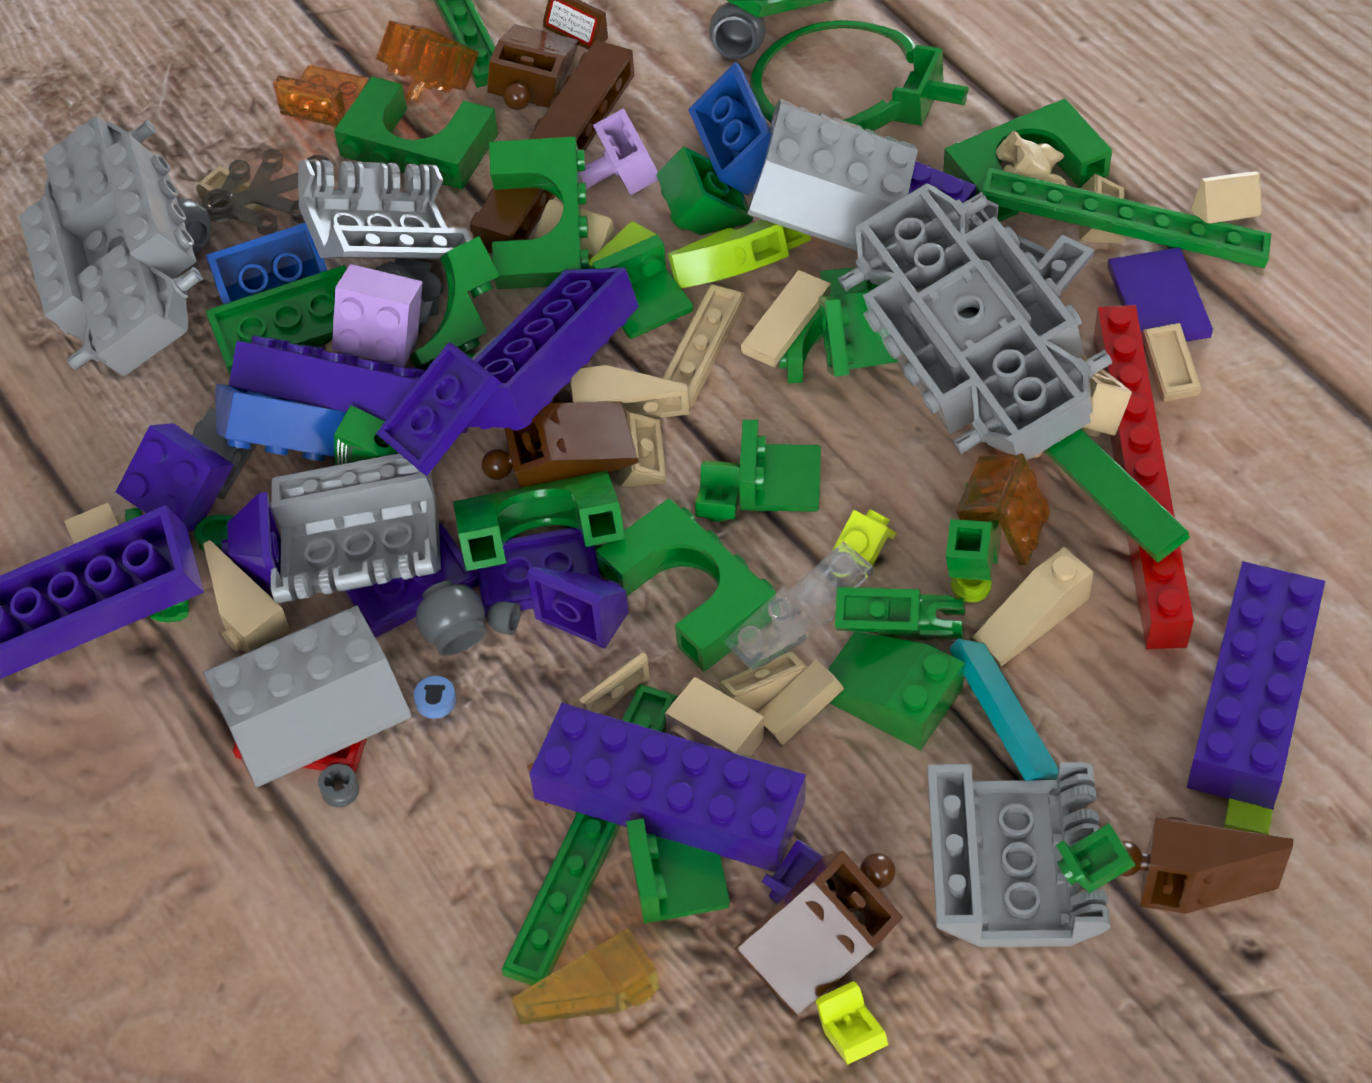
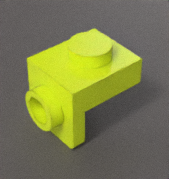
M869 509L865 516L853 510L832 553L870 572L887 538L894 539L897 532L887 527L890 519Z
M855 981L816 999V1006L824 1034L847 1065L888 1046L884 1029L866 1008L861 989Z

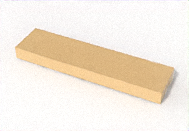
M710 284L663 376V379L687 384L690 409H692L745 303L744 292Z

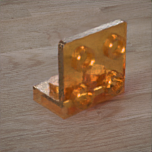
M308 65L299 79L278 75L273 83L281 115L337 127L368 83V78Z
M1019 453L1018 455L979 456L958 504L956 513L960 520L984 522L998 520L1018 564L1028 565L1033 551L1038 547L1039 536L1044 523L1049 519L1050 509L1047 500L1042 497L1037 486L1035 472L1029 468L1024 454Z

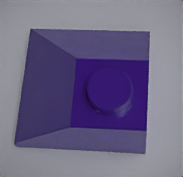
M267 492L258 493L227 523L228 539L222 540V552L273 599L271 569L276 568L281 577V534Z
M530 567L527 572L535 619L604 649L607 647L629 613L626 590L614 581L601 580L587 574Z

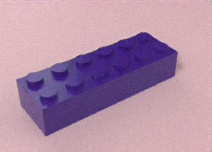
M626 268L564 270L499 334L474 361L502 383L467 427H479L484 430L493 427L520 430L530 425L532 419L541 409L551 403L552 398L560 389L570 383L572 377L579 369L591 360V357L598 349L609 341V338L619 327L627 322V319L639 307Z
M252 335L251 342H236L228 386L347 412L351 405L386 421L424 374L425 370L398 367L389 362L360 359L359 356L352 354L324 351L323 348L291 344L287 340ZM466 427L462 433H467L468 427Z
M165 505L1 575L0 679L204 593L186 525Z
M1242 561L1186 788L1274 809L1287 761L1324 591V580Z
M561 703L530 771L533 795L536 800L627 827L626 821L643 818L645 830L648 834L655 833L657 837L719 854L720 856L772 872L777 871L784 859L802 811L806 793V774L565 703Z

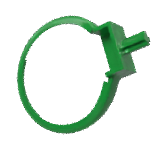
M852 20L819 22L801 27L784 35L762 53L753 68L750 78V88L764 118L771 123L775 107L764 93L762 78L766 66L772 57L784 46L800 36L821 30L846 28L869 31L890 39L899 46L906 60L910 64L913 63L914 71L910 72L903 88H894L892 99L888 103L882 100L843 121L861 126L863 130L867 128L873 131L892 121L922 126L934 100L965 106L969 87L943 82V51L941 48L915 45L909 36L898 30L873 23Z

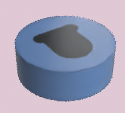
M431 676L420 681L415 687L414 701L421 715L437 719L448 715L454 709L456 694L453 684L448 679L441 676Z

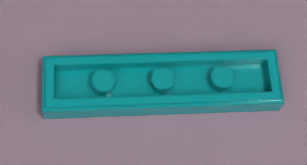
M957 639L949 647L953 657L965 662L964 677L1025 781L1057 780V765L986 645L980 642Z

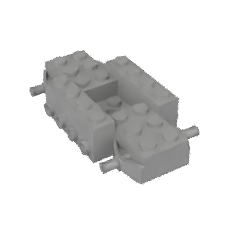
M97 115L87 123L79 126L74 133L59 144L51 147L43 155L48 172L44 188L45 194L42 199L29 206L19 215L44 316L55 322L64 333L72 334L84 342L82 348L67 357L68 364L74 370H78L85 363L93 359L96 362L100 360L122 376L129 374L187 332V290L203 280L201 273L195 267H191L190 270L179 278H175L197 262L192 248L194 241L187 232L184 223L186 216L179 207L176 198L178 191L171 182L169 176L171 168L168 162L160 154L154 155L141 145L144 140L156 133L154 125L148 120L132 132H126L110 121L104 122Z
M925 184L855 226L858 260L855 263L857 267L838 277V280L845 291H848L864 280H870L871 283L878 285V287L863 295L868 308L863 313L871 329L875 333H879L890 356L899 361L910 384L913 387L916 385L921 392V397L929 411L938 416L950 435L969 423L972 424L973 429L953 439L960 454H964V452L981 442H986L996 449L1019 458L1024 463L1091 422L1089 414L1093 411L1089 379L1093 377V374L1111 365L1112 360L1103 349L1098 354L1083 361L1081 356L1084 355L1078 328L1082 325V321L1072 305L1069 304L1065 307L1060 301L1061 294L1052 279L1044 280L1039 274L1041 270L1036 259L1030 252L1025 254L1019 248L1020 241L1010 226L1004 228L994 216L969 231L967 220L970 219V216L989 206L988 200L982 192L962 203L960 199L954 200L936 187ZM976 307L979 309L978 314L972 318L966 319L959 316L965 308Z

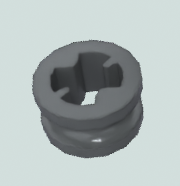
M334 764L328 766L321 772L318 778V786L323 800L330 806H347L359 794V785L355 773L347 765ZM343 780L344 783L342 785L344 789L334 791V782Z

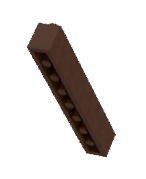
M595 40L588 52L582 54L579 65L573 74L567 76L565 85L558 96H554L551 100L549 109L544 117L538 119L529 139L576 137L578 150H584L585 152L597 133L593 125L608 117L634 77L632 50ZM492 188L481 210L476 212L471 219L470 231L473 234V239L480 236L487 252L492 254V242L527 240L541 219L546 204L549 200H553L555 195L540 188L494 190Z

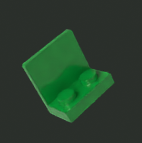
M658 235L592 263L593 269L626 268L639 306L627 319V322L621 326L629 339L638 337L693 312L692 302L666 269L664 243Z
M871 290L818 297L827 371L834 377L850 375L849 369L899 362L890 356L878 332L875 333L864 317L863 313L868 308L863 295Z
M743 419L739 471L740 510L817 512L819 510L821 447L819 445L766 444V436H759L758 420Z
M643 818L626 821L629 848L644 924L730 907V899L719 854L662 837L656 838L655 833L646 835Z

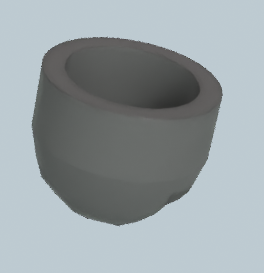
M507 601L493 604L487 612L489 625L498 633L513 635L520 621L519 604Z

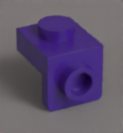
M797 839L773 876L766 874L761 881L772 889L768 896L776 903H779L823 855Z

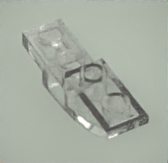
M843 541L792 589L787 592L782 587L723 641L724 645L751 670L768 664L780 655L800 645L830 622L836 613L837 587H859L874 573L872 565Z

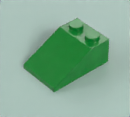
M855 631L828 668V671L838 679L844 688L830 704L921 751L963 690L965 662L929 644Z

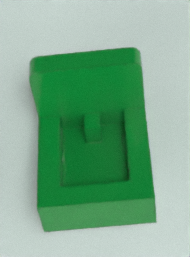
M702 462L700 488L695 502V517H705L715 522L735 519L740 499L739 463Z
M1110 823L1071 847L1064 840L1056 844L1063 857L1057 861L1063 875L1071 885L1078 882L1089 894L1136 866L1116 830Z

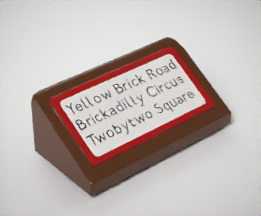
M548 0L543 19L544 28L561 36L578 39V45L588 50L595 40L605 42L608 39L606 12L581 0Z

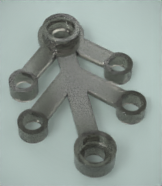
M268 149L262 154V163L248 190L236 193L240 184L250 180L251 171L250 165L246 161L235 160L229 165V174L222 188L209 191L202 202V206L213 222L223 223L233 218L257 226V231L264 236L277 232V216L269 211L260 213L244 206L255 203L290 215L292 222L303 224L305 221L302 214L295 213L300 210L299 200L294 201L278 196V194L298 188V172L269 182L273 173L283 168V155L277 149ZM312 155L306 159L318 160L319 162L322 160L330 161L329 158L323 155ZM270 159L277 160L276 162H268ZM238 170L245 171L241 174L235 173ZM264 222H271V223H272V224L267 225V226H266V225H262V223H264Z

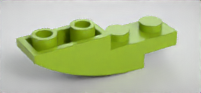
M761 219L738 230L726 228L670 252L668 257L674 280L680 288H686L736 276L779 261L789 256L788 250L811 241V236Z

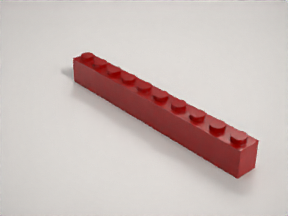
M1136 305L1098 307L1093 336L1096 354L1103 349L1108 353L1112 364L1103 369L1132 391L1116 435H1110L1114 461L1175 518ZM1127 534L1146 650L1187 648L1194 618L1181 547L1179 546L1157 563Z

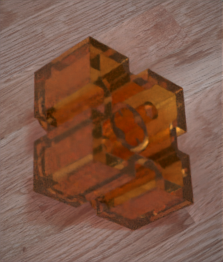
M389 20L376 59L387 64L386 70L401 77L409 75L413 77L406 98L413 102H419L423 88L432 90L434 87L451 93L452 88L466 90L479 52L459 42L452 41L427 27L410 26L406 23Z

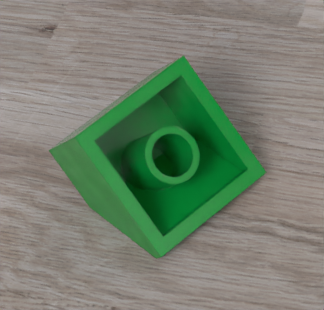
M685 146L656 174L662 189L661 194L671 212L670 218L682 230L688 229L699 235H704L726 228L749 224L753 220V216L747 214L749 207L743 193L719 181L710 159Z

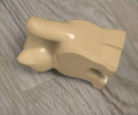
M1012 131L996 149V154L1000 160L1013 164L1006 165L1004 168L1005 172L1066 186L1067 183L1064 178L1057 174H1051V169L1064 158V154L1055 150L1049 144H1036L1032 141L1020 138L1019 133Z

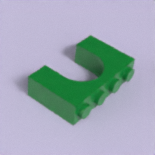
M372 76L334 130L339 155L361 162L396 163L399 166L400 172L404 174L405 167L408 164H416L418 166L420 164L436 165L443 178L441 185H448L463 190L487 153L489 142H493L499 134L495 109L463 101L450 122L439 133L424 139H403L392 134V131L407 111L403 85Z
M1066 98L944 148L943 172L976 185V195L980 193L986 167L1004 171L1000 165L1003 161L998 158L996 149L1012 131L1019 133L1020 138L1032 141L1036 144L1047 143L1055 150L1063 153L1064 158L1057 162V164L1078 188H1081L1094 174L1103 178L1109 176L1112 149ZM998 206L997 219L999 222L1018 215L1016 210Z
M576 137L489 142L490 176L494 190L540 188L555 195L563 205L560 221L546 235L531 240L492 242V261L499 274V277L494 280L497 290L548 287L564 270L590 269L588 249L582 250V238H588L587 216H581L580 205L587 204L586 183H580L579 172L586 171L584 150H578Z
M607 470L453 501L466 571L505 564L506 559L503 550L505 542L511 537L533 528L551 525L575 527L581 531L586 547L625 539L619 501Z
M670 498L625 529V539L607 542L596 550L599 574L605 580H611L619 584L626 590L627 596L658 573L674 567L699 569L715 580L718 587L714 594L675 624L677 647L703 672L777 617V593L772 584L764 578L759 579L750 571L747 563L741 556L737 554L732 555L723 547L721 540L714 532L703 529L687 508H680Z

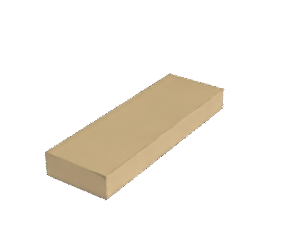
M798 270L741 344L742 354L775 367L819 309L818 297L829 296L831 293V283Z

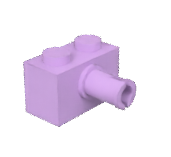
M624 108L593 125L606 150L603 151L605 155L586 165V171L579 172L582 181L586 183L587 189L613 174L616 176L620 175L630 195L658 181L656 176L658 171Z

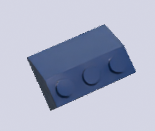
M735 62L688 111L719 181L749 195L754 190L756 181L762 171L772 133L740 64Z
M306 223L205 255L223 305L327 271L324 258H320Z
M216 384V433L228 439L227 445L250 449L251 443L265 445L266 452L279 455H288L289 449L303 451V458L323 462L326 455L335 457L334 434L346 412L228 385Z

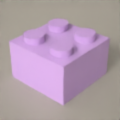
M350 264L335 289L332 350L404 367L417 345L423 282Z

